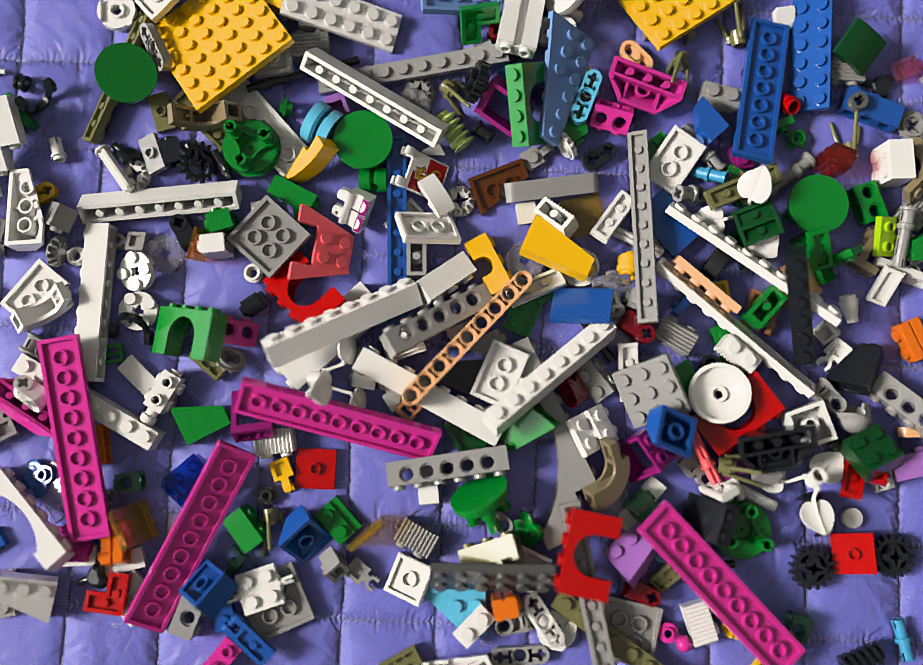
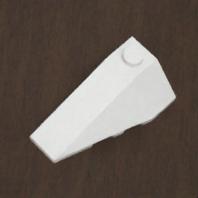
M29 168L10 169L4 245L18 252L36 251L44 244L45 223L31 170Z

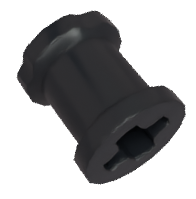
M482 120L471 131V135H476L484 141L486 146L496 134V131L490 130L483 124Z

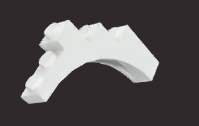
M13 95L0 96V177L9 175L8 171L15 169L10 150L22 148L21 144L28 143L18 107L14 102L15 96ZM0 188V197H3V194H2V191H1V188Z

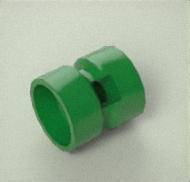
M376 168L374 171L372 169L359 170V188L369 193L373 190L376 193H387V168Z

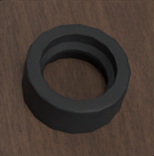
M717 247L699 272L713 282L726 266L731 256Z

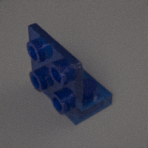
M192 454L162 480L160 487L183 508L205 464L195 454Z

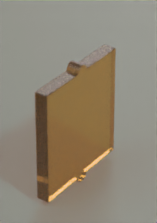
M194 226L186 259L206 261L207 256L198 252L197 241L199 240V235L210 234V232Z

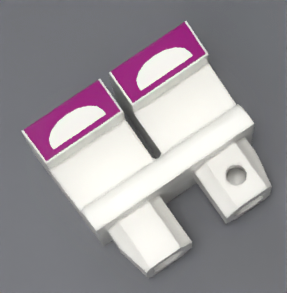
M342 187L338 191L337 198L345 201V203L342 205L337 202L331 213L339 218V224H347L352 227V231L359 234L367 225L377 196L358 187H354L352 190Z

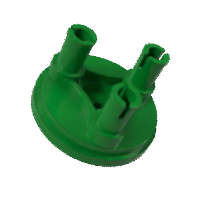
M124 42L109 45L100 52L95 61L94 73L96 82L100 89L115 101L126 103L129 106L133 104L134 106L137 102L146 99L156 86V65L152 57L137 45Z
M360 110L352 112L340 120L334 131L333 142L339 149L337 152L338 157L346 165L354 169H372L374 171L376 168H381V164L389 156L393 146V136L390 126L384 118L374 112Z
M230 119L226 120L228 125L225 122L223 124V128L227 133L222 143V154L230 168L238 175L249 178L260 177L270 172L278 163L281 155V142L275 130L269 124L260 120L248 119L243 120L239 124Z
M820 174L810 175L793 186L788 196V207L782 212L781 216L785 215L782 218L784 221H793L800 229L806 232L824 226L831 232L844 222L848 214V196L843 186L835 179Z
M494 473L486 474V478L483 479L473 478L455 491L450 501L451 507L456 514L467 520L469 527L478 525L479 517H481L486 522L490 534L495 535L494 526L498 533L502 531V526L496 516V509L499 508L500 511L506 512L511 508L507 498L509 495V484L504 476H494Z
M733 499L725 503L740 508L729 548L718 545L716 547L722 553L734 559H749L757 556L762 551H772L770 547L774 548V542L770 539L771 524L766 512L755 502L746 499L740 501Z

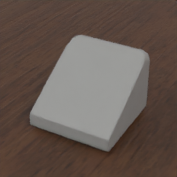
M440 144L434 148L430 146L422 150V153L429 157H446Z

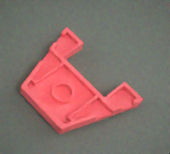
M302 203L299 208L297 222L316 227L311 263L307 265L291 261L287 280L349 274L355 236Z

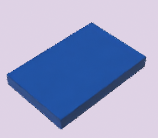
M662 189L652 198L654 238L674 258L699 234L665 212L674 200Z
M560 288L555 290L550 311V323L611 324L614 289Z

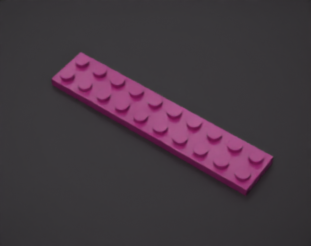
M80 334L37 341L69 541L74 543L112 536L113 530Z
M244 376L233 411L234 413L412 459L432 456L442 435V429L331 399L326 406H320L313 399L306 396L307 393Z
M218 440L124 617V623L163 634L182 595L178 591L199 567L256 460V454Z
M663 501L637 529L640 535L762 665H794L804 654L806 649L668 501Z

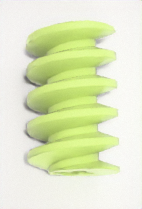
M445 110L436 117L449 124L444 137H447L446 142L451 143L450 148L455 150L456 154L465 149L474 137H466L469 130L462 131L465 125L464 123L457 124L460 121L459 117L453 119V116L456 114L455 111L449 113L448 110Z

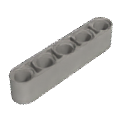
M598 173L504 183L506 203L599 192Z

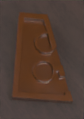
M522 158L467 179L480 215L484 214L505 196L504 183L520 182L529 177Z

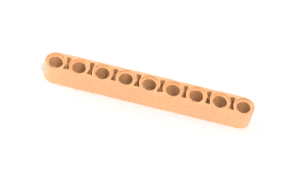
M524 270L517 272L404 389L401 399L405 405H416L524 293L532 283V276L529 272ZM517 278H524L526 285H520L517 282ZM504 291L511 292L513 299H506L503 294ZM491 305H496L499 308L498 314L490 311ZM476 320H484L486 327L479 328L476 325ZM464 333L470 334L472 342H465L462 339V335ZM456 348L458 356L451 357L448 354V349ZM434 363H443L445 367L444 371H436L434 369ZM421 377H428L431 381L430 386H422L420 384ZM408 391H413L417 398L415 401L409 402L405 394Z

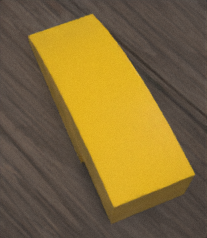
M317 135L309 148L303 147L285 178L301 184L312 179L333 159L339 150L333 140Z

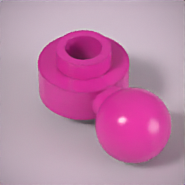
M663 621L660 623L658 637L664 643L675 642L676 647L681 652L691 650V639L685 635H678V629L673 622ZM666 630H670L672 634L670 636H666L664 632Z

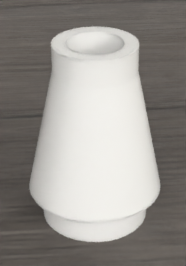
M856 294L839 296L838 304L846 319V323L858 322V298H856Z

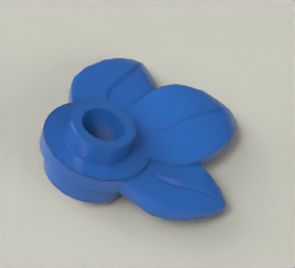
M33 459L27 462L28 471L21 476L20 481L26 486V489H32V495L35 499H40L47 493L48 484L56 478V470L50 465H43L38 459Z

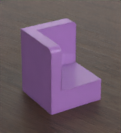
M337 92L324 97L326 104L331 106L332 111L338 110L344 115L350 114L342 93Z

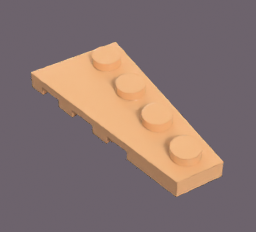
M680 255L670 261L674 265V269L680 274H685L689 277V281L694 286L704 289L706 296L713 301L715 299L721 303L720 307L725 312L737 314L742 309L739 304Z

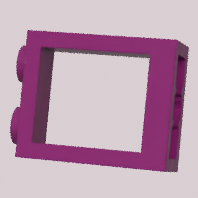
M498 74L490 80L488 89L483 93L474 112L512 138L510 122L488 108L498 90L508 97L506 79ZM530 97V109L533 114L535 111L533 106L536 100Z
M239 390L232 391L231 435L235 442L276 438V423L266 421L239 425V414L233 412Z
M646 428L618 442L621 453L629 456L630 473L628 480L631 484L661 472L672 462L664 448L653 444ZM638 441L653 464L644 467L629 444Z

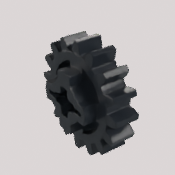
M479 60L478 63L476 62L475 67H472L469 73L467 72L463 86L465 92L463 97L467 102L475 104L479 96L482 97L483 93L487 91L491 76L489 72L491 68L489 66L490 63Z
M195 140L191 144H185V148L179 149L182 155L176 156V159L180 160L176 167L182 168L179 173L186 174L185 180L192 178L193 184L197 183L198 180L200 184L205 183V181H211V176H217L215 170L219 169L211 154V145L205 147L204 141L198 144Z
M887 533V536L881 534L880 540L874 539L876 544L877 572L885 577L889 576L896 579L897 575L904 577L903 571L911 572L908 566L915 565L911 558H915L916 555L910 553L914 547L907 546L908 540L902 539V536L897 534L894 536L891 533Z
M802 545V551L796 548V556L790 555L793 562H788V565L792 566L788 573L794 574L791 579L798 582L797 585L803 588L805 586L808 590H811L812 586L814 589L819 590V584L826 587L825 580L831 581L832 578L828 575L829 573H834V570L830 569V566L834 564V562L828 560L830 555L824 553V549H817L814 545H810V548ZM815 566V567H817V568L807 569V568H805V567Z

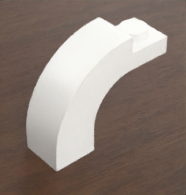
M60 281L53 285L51 291L44 298L30 305L14 309L10 319L18 334L39 328L66 313L74 305L71 291L65 286L63 281Z

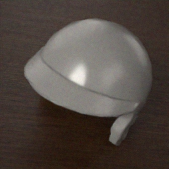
M867 402L862 403L861 407L847 405L844 412L833 414L839 426L849 433H859L869 428L872 423L870 404Z

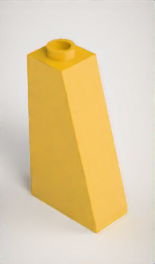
M535 215L519 255L582 282H585L587 276L591 278L595 266L592 265L594 258L540 215Z

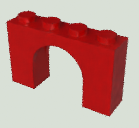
M299 250L272 279L267 276L262 280L267 285L265 290L272 297L276 295L279 298L276 302L284 310L287 308L290 310L288 315L296 323L298 321L303 323L307 318L320 316L326 310L339 308L342 304L348 302L333 286L318 301L311 305L300 306L296 304L295 292L298 285L304 279L287 280L290 262L295 261L307 265L311 263Z
M755 369L752 373L744 374L751 386L752 412L749 419L743 425L729 428L721 424L708 422L695 411L689 414L691 417L698 419L696 428L718 456L722 454L724 456V454L732 452V447L738 443V437L746 432L764 429L766 422L771 419L776 420L783 414L782 411L786 409Z
M573 507L570 508V511L566 512L565 523L567 524L566 532L562 533L561 537L563 550L562 553L559 552L557 557V565L560 566L558 574L556 573L553 579V586H556L555 590L557 593L604 603L608 602L611 581L580 572L574 563L573 555L577 543L589 535H599L619 540L622 518Z

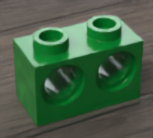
M875 180L857 185L846 191L858 227L875 222L876 216H889L888 207L881 196V188ZM863 191L867 193V198L863 195ZM870 209L874 211V216L870 213Z

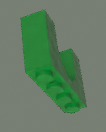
M544 62L505 65L512 146L524 147L547 143L539 138L540 123L534 119L530 109V94L533 86L537 83H544Z
M277 174L267 189V192L272 197L292 207L296 222L302 203L316 212L321 204L316 194ZM299 223L305 230L309 228V225Z
M169 303V306H160L152 353L180 357L185 332L189 325L193 323L194 339L190 359L219 363L228 315L220 313L221 309L208 307L207 311L205 307L195 306L194 309V306Z

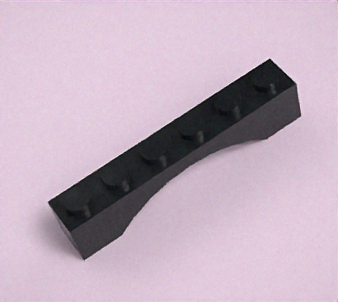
M806 244L784 246L794 365L816 364Z

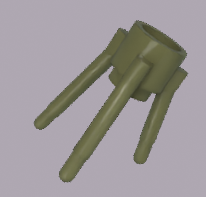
M734 2L737 29L732 30L729 36L720 20L716 18L715 21L726 40V44H731L732 48H738L747 44L744 4L741 3L739 13L738 2Z
M679 50L675 52L674 58L670 59L665 74L668 75L673 67L674 71L670 82L674 83L678 71L685 69V81L688 82L685 95L688 96L691 62H689L690 54Z
M447 78L442 82L439 90L458 116L463 118L462 113L451 98L456 97L467 108H471V105L458 94L459 88L464 90V85L457 80L452 81L450 78Z
M858 110L854 112L852 142L843 143V147L840 145L833 123H829L837 148V155H842V160L859 158L858 147L861 127L858 126Z
M724 454V457H719L717 473H722V476L731 477L753 486L763 487L762 484L733 474L735 471L762 475V471L737 467L736 461H732V459H738L739 454Z
M278 507L262 510V521L267 527V539L262 542L263 557L266 556L267 543L268 550H272L271 525L278 524V520H280L282 526L285 523L283 512H279Z

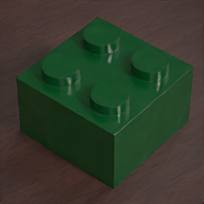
M878 423L844 439L840 449L842 456L865 483L899 467L905 456V453Z

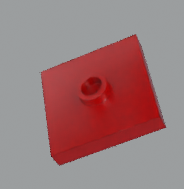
M297 448L294 488L335 490L337 449Z
M873 532L829 533L834 574H878Z

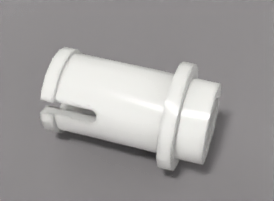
M55 137L49 138L48 141L52 151L51 159L55 163L65 162L67 153L64 152L62 138L57 137V141Z

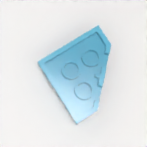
M429 584L425 597L457 628L481 603L486 607L485 592H478L476 590L460 592L455 589H446L445 591H436L435 589H430ZM487 629L480 636H487Z

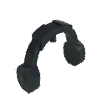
M49 77L43 80V86L46 90L45 96L35 106L29 108L26 100L20 95L14 98L16 106L28 115H38L49 106L52 94L57 91L55 82Z
M122 312L110 325L109 337L117 339L120 331L119 321L128 320L130 324L134 322L143 329L144 344L147 346H152L154 331L149 329L143 317L138 314Z

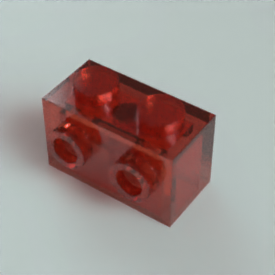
M835 142L817 154L814 171L819 172L820 175L836 179L852 168L858 150Z

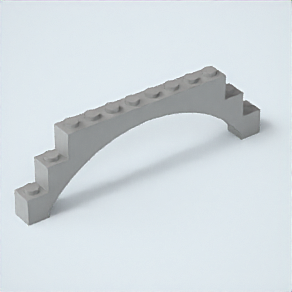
M468 321L446 330L450 341L469 323ZM496 329L481 336L469 351L486 356L493 339L504 344L508 341L503 331L499 332ZM464 333L462 335V339L465 342H472L470 334ZM526 337L509 345L530 354L521 377L526 378L544 363L542 358H538L535 353L537 347L533 339L529 340ZM553 390L538 402L541 408L561 422L557 428L551 430L557 455V483L550 512L542 527L544 530V537L542 539L548 550L561 545L562 533L565 532L559 504L579 500L581 506L584 505L580 494L576 495L575 492L595 482L594 477L597 476L592 465L589 466L586 461L589 457L582 458L565 421L570 419L567 411L563 412L560 406L563 404L561 397L558 393L555 394Z

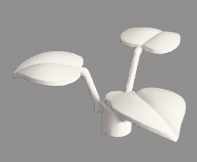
M765 165L746 172L738 181V192L742 197L748 198V206L753 205L752 200L756 203H763L771 194V175ZM705 206L696 213L708 225L712 224L719 228L721 234L725 230L724 221L734 219L733 216L723 217L724 211L721 207L711 211L709 206ZM779 235L747 248L751 249L757 257L775 258L778 256Z
M352 335L338 342L337 351L340 360H342L341 363L328 368H322L321 372L311 371L308 373L307 384L310 388L306 396L313 399L320 406H326L329 403L332 390L350 395V405L366 408V394L362 388H356L353 393L352 391L330 386L332 377L328 371L342 367L346 363L351 365L355 360L357 346Z
M840 452L819 453L811 458L809 463L811 471L808 474L785 480V471L784 477L776 485L760 484L763 485L762 489L766 492L780 493L784 487L783 483L788 484L804 479L807 486L814 489V493L811 499L812 502H805L801 506V520L808 528L822 535H828L833 528L834 511L826 500L816 502V497L823 483L835 484L842 479L844 457Z

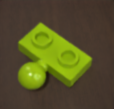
M876 216L872 256L893 257L898 230H896L897 217Z

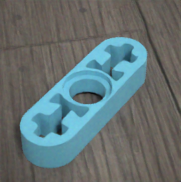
M589 70L584 76L570 113V120L575 125L584 124L588 118L602 81V75L598 70ZM595 76L596 81H594L592 88H589V78ZM581 94H590L591 100L589 102L582 101L580 98ZM580 106L584 107L583 117L577 119L576 114L579 112Z

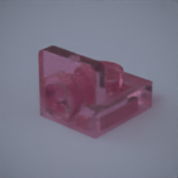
M915 54L890 64L896 83L914 76H920V70L923 69L921 59H916Z

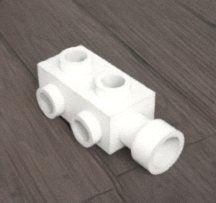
M174 368L171 371L164 369L158 373L155 378V385L144 396L145 401L143 404L148 408L139 417L141 422L153 427L157 421L156 417L158 414H165L171 411L170 409L175 405L174 398L176 395H181L186 387L184 385L185 379L182 378L183 373ZM169 379L170 385L165 386L166 381ZM158 397L159 402L155 404L154 401Z

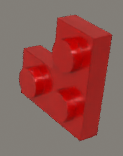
M845 459L839 496L861 501L864 481ZM888 472L867 483L885 487Z
M112 571L109 573L106 591L86 590L83 611L125 616L132 574Z

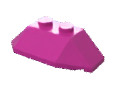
M616 55L608 74L618 102L653 115L682 101L688 83L678 78H675L674 83H671L672 76Z
M1 377L0 409L2 412L34 434L52 437L48 407H44L39 413L34 412L14 396L13 381L15 378L7 379Z

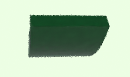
M856 17L832 51L842 63H847L857 75L864 76L887 43L870 25Z
M771 197L763 203H755L732 212L745 248L785 233Z

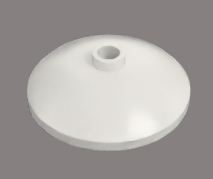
M708 364L695 373L689 384L688 397L693 410L701 418L711 423L725 424L735 421L746 412L751 402V386L747 377L742 371L730 364ZM715 392H721L722 397L716 398Z

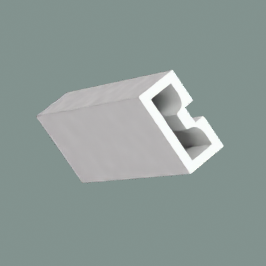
M504 0L495 50L522 58L533 59L537 49L545 0Z
M360 281L343 297L347 301H355L360 299L362 295L371 292ZM370 328L354 334L353 336L355 338V341H357L362 335H364ZM338 342L274 370L280 376L283 374L288 379L286 383L291 389L301 391L308 385L307 376L309 372H321L322 368H327L339 357L337 351Z

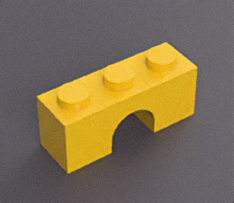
M483 233L465 242L464 247L473 263L479 260H486L492 265V272L483 277L482 281L493 297L509 282L512 275L509 270L505 271L502 265L505 262L501 254H496L493 248L496 245L492 237H487L486 233Z

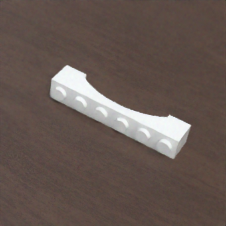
M0 466V497L3 496L9 499L24 512L32 525L36 537L37 552L34 554L45 570L56 572L75 555L71 549L73 547L66 538L61 537L59 534L61 531L55 524L49 522V515L43 509L37 507V500L32 495L26 493V486L21 481L14 478V471L8 466Z

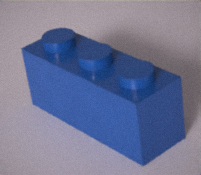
M850 86L842 92L835 111L836 114L854 120V111L848 108L847 100L855 92H864L869 100L867 106L859 111L858 122L886 133H890L898 128L906 106L900 105L895 100L882 98L879 94L863 91L858 86ZM858 98L854 100V102H856V105L861 104V101L858 102L860 100Z

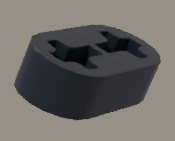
M605 142L587 153L582 161L583 168L588 172H593L611 161L616 154L615 145ZM604 148L606 150H611L610 156L608 154H605L601 157V154L604 152ZM597 157L598 160L595 161L594 166L591 164L587 165L588 158L593 160Z

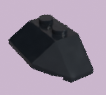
M815 425L779 426L746 432L737 438L739 458L751 469L762 471V474L798 468L810 452L818 446Z

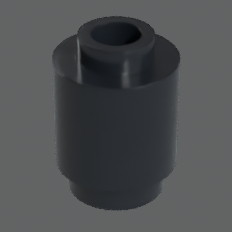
M260 290L258 293L254 292L242 300L239 309L245 317L249 316L252 318L266 309L270 302Z

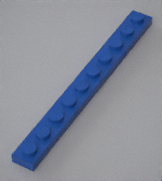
M392 135L393 146L387 157L388 286L396 284L400 279L407 278V243H403L394 218L396 212H407V189L390 183L393 175L396 177L400 175L405 178L407 173V157L400 154L402 146L406 147V135ZM408 311L389 319L388 326L392 324L395 327L400 325V321L408 317Z

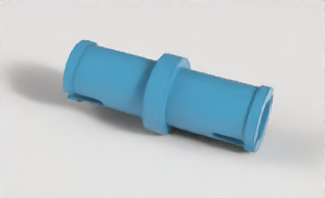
M694 166L688 174L689 177L704 179L705 182L714 181L724 184L730 179V172L715 170L710 166L707 168Z
M904 618L890 619L895 633L894 641L898 644L902 661L910 662L916 660L911 646L912 638L908 635Z

